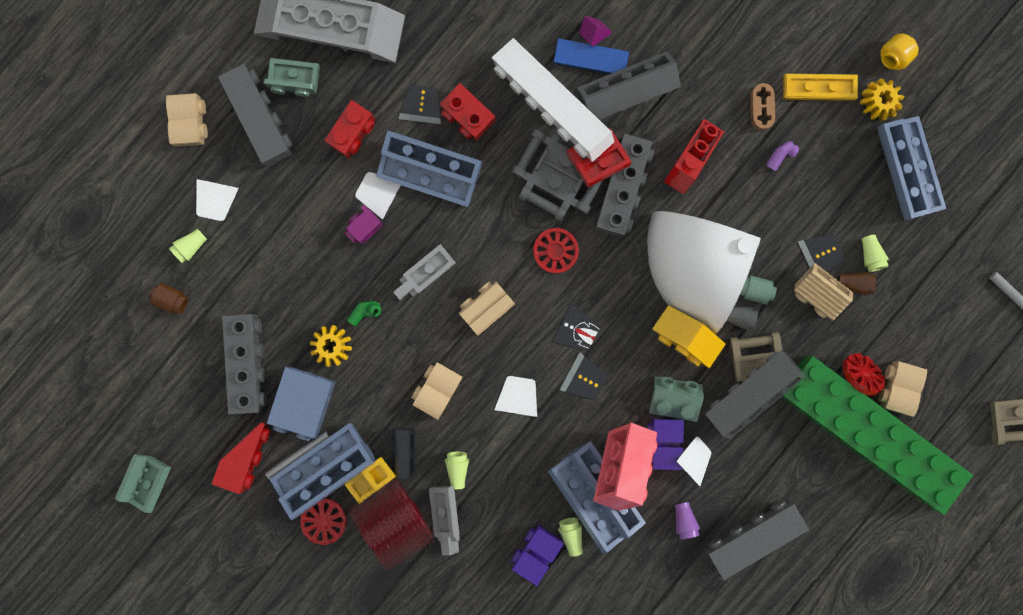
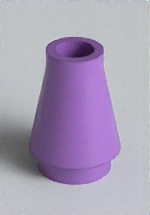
M689 502L676 504V534H679L680 540L699 536L698 530L700 527L690 508Z

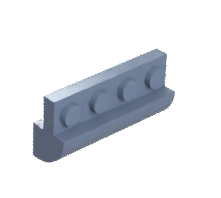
M920 117L900 119L878 126L877 131L904 221L947 209Z
M387 130L376 177L469 207L481 171V160Z
M349 423L270 478V481L279 494L280 498L278 500L290 520H294L374 464L375 457L369 446L362 440L354 425Z
M590 441L563 457L559 463L548 470V473L603 554L609 552L624 538H629L646 522L635 507L618 511L593 502L603 458Z

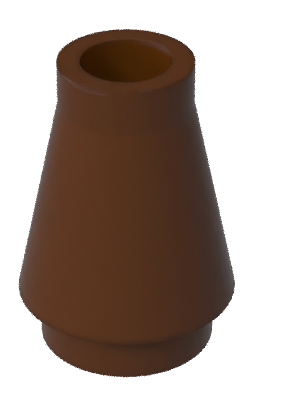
M870 272L839 274L838 281L852 292L867 296V294H874L876 275L870 274Z

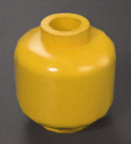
M896 34L884 44L880 56L882 63L888 69L902 70L916 58L919 49L913 37L906 34Z

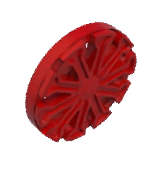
M551 228L538 236L534 244L533 254L537 264L543 270L549 273H562L569 270L575 264L579 254V247L575 237L570 232L561 228ZM552 232L556 234L555 241H553L550 236V233ZM563 233L566 237L560 242V234ZM546 237L549 244L542 242L541 239ZM569 240L573 242V245L565 246ZM538 246H541L546 250L539 252L537 251ZM571 250H573V251H574V255L572 256V255L566 253V251H571ZM548 255L544 261L539 260L540 256ZM563 257L569 259L571 263L567 265ZM552 259V267H546V264ZM557 260L562 266L561 269L556 268Z
M861 353L851 354L842 364L843 372L848 382L863 394L870 396L878 394L884 389L885 377L881 374L882 370L877 364L874 365L872 363L873 360L868 356H862Z
M324 498L317 503L319 505V512L313 506L301 515L303 534L309 541L320 545H328L337 541L343 535L347 526V516L343 507L332 499ZM325 503H329L327 511H325ZM337 508L338 512L332 515L333 509ZM310 511L314 517L307 516V512ZM341 517L343 520L342 522H337L334 519ZM305 522H312L314 524L307 527ZM333 527L340 528V532H337ZM317 528L314 535L312 536L309 533V531ZM327 530H328L329 533L333 536L332 539H329V538H328V532H327ZM321 531L323 540L318 539V536Z

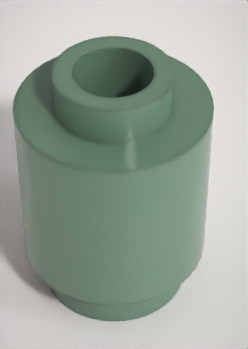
M749 275L746 278L740 295L743 296V299L767 305L769 300H774L777 288L773 286V281Z

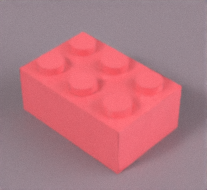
M633 423L608 432L593 502L618 511L643 505L647 498L646 487L648 478L652 473V457L657 449V432Z

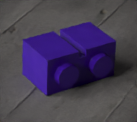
M651 418V424H647V429L657 432V449L652 457V469L683 470L677 460L683 454V447H680V443H683L684 420Z
M537 524L535 529L532 527L529 529L524 537V541H526L522 550L518 548L511 558L513 562L512 570L538 586L548 570V563L553 562L564 544L563 539Z

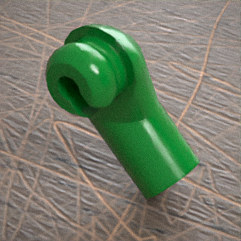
M375 301L359 302L346 320L356 327L363 317L379 316L382 311L381 306Z

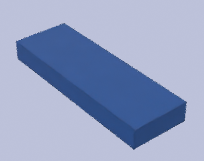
M558 38L554 64L612 74L627 67L629 52L596 45L592 47L590 44Z

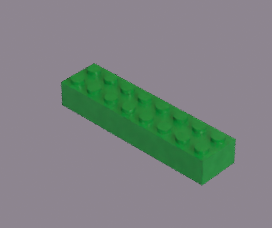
M804 356L798 367L806 377L781 398L931 510L945 515L973 474L865 394L856 390L849 382L813 356Z

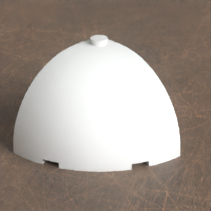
M664 211L654 212L651 216L647 235L648 263L651 275L662 298L669 306L701 322L714 334H717L729 317L741 293L761 238L689 215Z

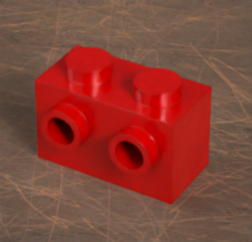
M461 83L440 103L441 115L449 123L454 121L460 127L458 131L467 140L472 138L476 142L496 122L495 116Z
M351 100L324 141L330 147L350 159L352 154L355 155L359 150L364 136L368 135L373 129L376 119L371 112Z

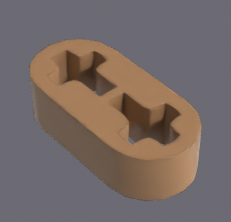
M766 83L758 84L750 94L751 123L758 131L767 130L775 122L774 89ZM761 90H763L764 94H768V97L763 101V105L761 97L756 95ZM762 110H764V117L769 119L764 125H762V121L757 119L761 116Z

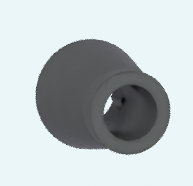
M733 307L726 321L745 330H754L758 311L753 310V307Z

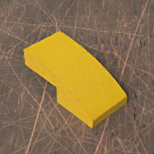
M380 457L374 464L347 482L345 486L356 501L361 503L396 476L383 458Z

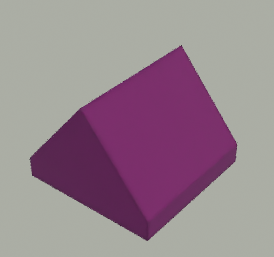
M584 16L579 34L593 47L612 34V32L599 19Z

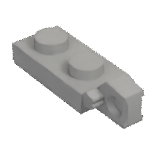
M440 244L403 274V277L400 279L402 285L393 293L399 300H402L409 293L414 297L442 276L456 262Z
M454 486L429 488L434 537H438L439 542H441L442 555H453L459 552L458 541L460 537Z

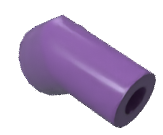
M792 141L785 142L775 149L766 166L777 171L786 155L790 157L796 156L799 146L794 145Z

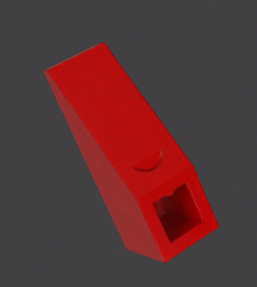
M703 119L663 182L684 195L696 180L724 131Z
M267 421L260 423L220 460L212 485L237 494L250 489L254 480V475H251L253 468L259 465L263 453L260 452L262 443L267 442L271 429H268L269 424H267Z

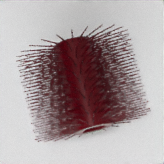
M402 486L398 487V490H393L392 494L388 493L385 495L387 497H385L384 501L380 500L382 498L377 497L371 505L367 506L370 509L361 511L356 517L358 519L355 520L356 523H359L358 527L362 534L360 536L364 538L369 549L373 550V554L375 551L381 563L389 557L393 558L395 555L401 554L398 551L407 552L409 550L407 548L411 546L417 548L419 545L416 546L415 543L412 544L410 542H415L421 537L425 538L427 536L423 534L430 533L428 532L430 530L426 526L427 524L423 520V514L420 513L413 499L408 497L409 494L407 495L406 491L402 490Z

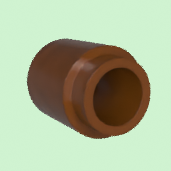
M160 283L158 286L155 285L149 293L151 305L172 315L175 313L181 315L189 300L188 297L184 296L183 292L164 283Z

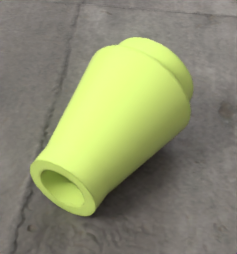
M196 229L194 232L172 242L174 245L169 249L183 263L186 260L189 261L207 239Z
M876 235L862 238L864 266L868 268V271L875 272L887 268V261L889 259L878 242Z
M461 451L447 453V459H445L450 486H454V489L465 488L469 459L467 458V453Z
M575 517L563 519L559 522L560 527L558 531L565 543L569 556L581 555L583 553L582 524Z

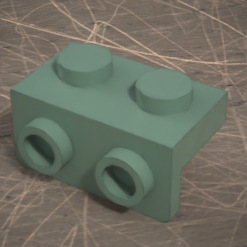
M270 58L268 79H264V85L272 93L285 94V91H291L297 96L309 97V94H317L320 65L318 63Z
M655 377L649 414L697 422L704 400L703 386L693 381L685 382L674 380L670 377Z
M133 455L115 500L118 502H129L145 513H152L171 467L152 456Z

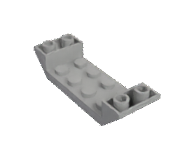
M261 0L254 35L276 40L279 39V36L370 53L372 59L396 63L405 15L382 4L366 0Z

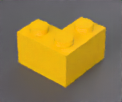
M669 305L652 329L660 335L658 338L660 342L668 347L672 344L675 345L676 351L687 357L688 361L698 367L700 364H703L710 368L726 345L704 324Z

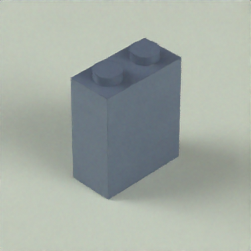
M291 366L285 367L267 424L273 425V430L281 433H287V430L297 433L296 437L302 440L310 441V438L318 437L336 381Z

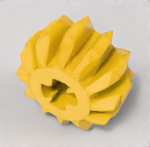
M879 79L876 83L871 82L867 85L868 89L863 90L861 93L865 99H862L860 104L867 107L863 110V113L871 112V119L873 120L879 117L880 121H885L887 117L893 118L897 114L896 111L903 107L899 101L903 100L904 96L897 93L901 87L893 88V80H889L887 83H885L884 79Z
M332 325L330 332L326 326H323L321 328L323 335L318 332L313 334L318 339V342H310L311 346H317L316 350L311 351V355L320 354L317 362L321 363L325 360L327 367L332 365V361H334L336 366L341 365L339 356L347 360L349 357L344 353V350H352L351 346H345L346 342L351 341V337L342 338L346 331L341 329L337 333V326ZM330 339V342L336 343V346L333 347L334 352L326 349Z

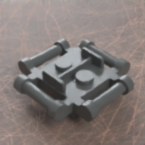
M558 128L552 138L534 129L531 135L532 139L518 165H514L511 173L527 182L518 198L524 202L528 200L555 215V219L562 221L570 206L582 213L588 214L591 209L589 205L603 180L588 187L581 201L575 199L584 181L574 164L567 157L566 150L569 148L559 143L561 136L557 132ZM540 143L547 147L532 174L525 170ZM534 187L563 204L559 207L531 192Z

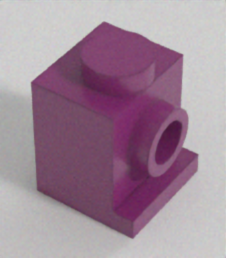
M365 205L361 207L364 211L362 214L356 213L348 221L350 225L346 228L347 231L344 232L353 243L358 240L361 244H364L383 226V223Z

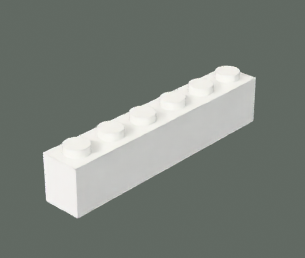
M514 38L492 57L496 66L494 71L501 79L506 77L510 81V87L518 95L522 93L526 97L525 101L533 110L538 108L542 112L541 117L550 126L554 124L558 128V134L566 142L570 140L575 145V151L582 158L587 156L593 162L614 143L612 132Z

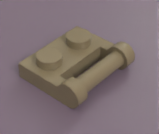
M779 332L745 339H738V337L729 338L735 381H745L748 379L747 375L750 371L757 367L760 369L767 363L766 359L768 356L776 351L779 353L782 350ZM766 345L772 346L773 352L741 356L740 349Z
M1023 398L991 401L992 441L994 445H1004L1005 442L1023 440V431L1005 432L1004 426L1023 424Z

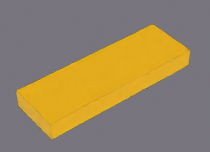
M785 74L783 76V100L855 101L858 99V75Z

